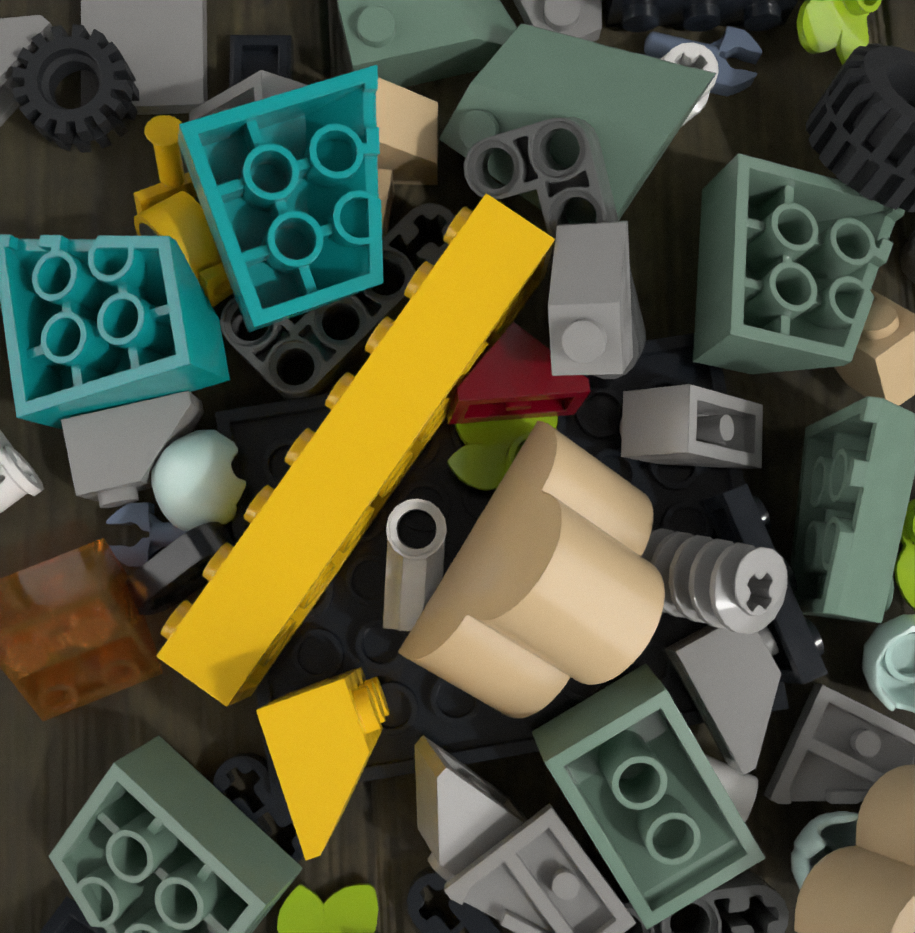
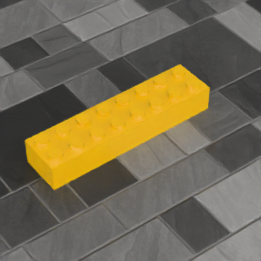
M487 193L473 211L465 206L455 216L443 238V241L449 244V246L435 265L425 261L415 272L404 292V295L410 300L397 319L393 320L386 316L375 328L365 346V351L371 355L357 375L354 376L350 372H346L335 384L325 402V406L331 411L317 431L314 432L307 428L295 440L284 460L285 463L291 466L275 489L270 485H266L253 499L244 514V519L250 525L236 545L233 546L226 542L217 550L203 571L202 576L209 582L193 604L187 600L183 601L164 624L160 634L167 641L156 657L226 707L253 694L447 417V410L458 386L516 319L544 279L555 239Z

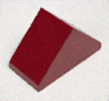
M512 322L456 389L447 410L448 424L574 415L591 392L589 379L584 375L552 376L551 350L515 322Z

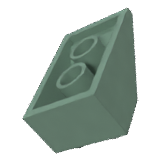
M646 663L532 731L544 763L646 929H649L765 859L669 692Z

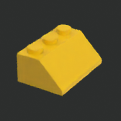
M362 666L286 693L256 710L306 861L322 854L383 730L381 723L385 722V716L389 715L388 705L377 676L366 680Z

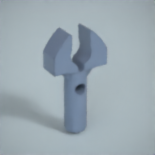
M730 26L726 27L721 39L711 44L655 31L650 32L645 39V54L657 58H662L672 48L682 43L694 42L704 45L714 54L718 62L719 73L710 93L726 97L750 87L757 76L756 72L743 69L736 70L730 67L726 59L737 58L740 61L756 64L762 54L761 48L749 33Z
M149 502L128 503L117 510L106 521V524L118 526L136 523L141 530L149 532V537L142 538L135 546H106V549L123 564L129 567H141L163 547H167L187 531L177 528L171 522H162L154 515L155 504ZM227 524V525H226V528H227V530H228V532H229V534H230V528H229V525Z

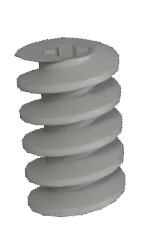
M663 528L651 531L648 544L641 557L653 564L662 576L665 590L662 612L675 617L687 618L694 622L707 623L713 627L725 628L731 632L749 635L763 630L775 619L783 605L787 590V569L783 557L774 549L755 548L753 545L734 544L732 541L713 540L711 537L694 536L690 533L674 532L673 530Z

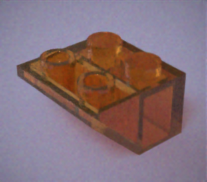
M104 538L0 578V668L42 721L163 674L162 663L156 657L158 652L144 615L139 614L125 585L128 575Z

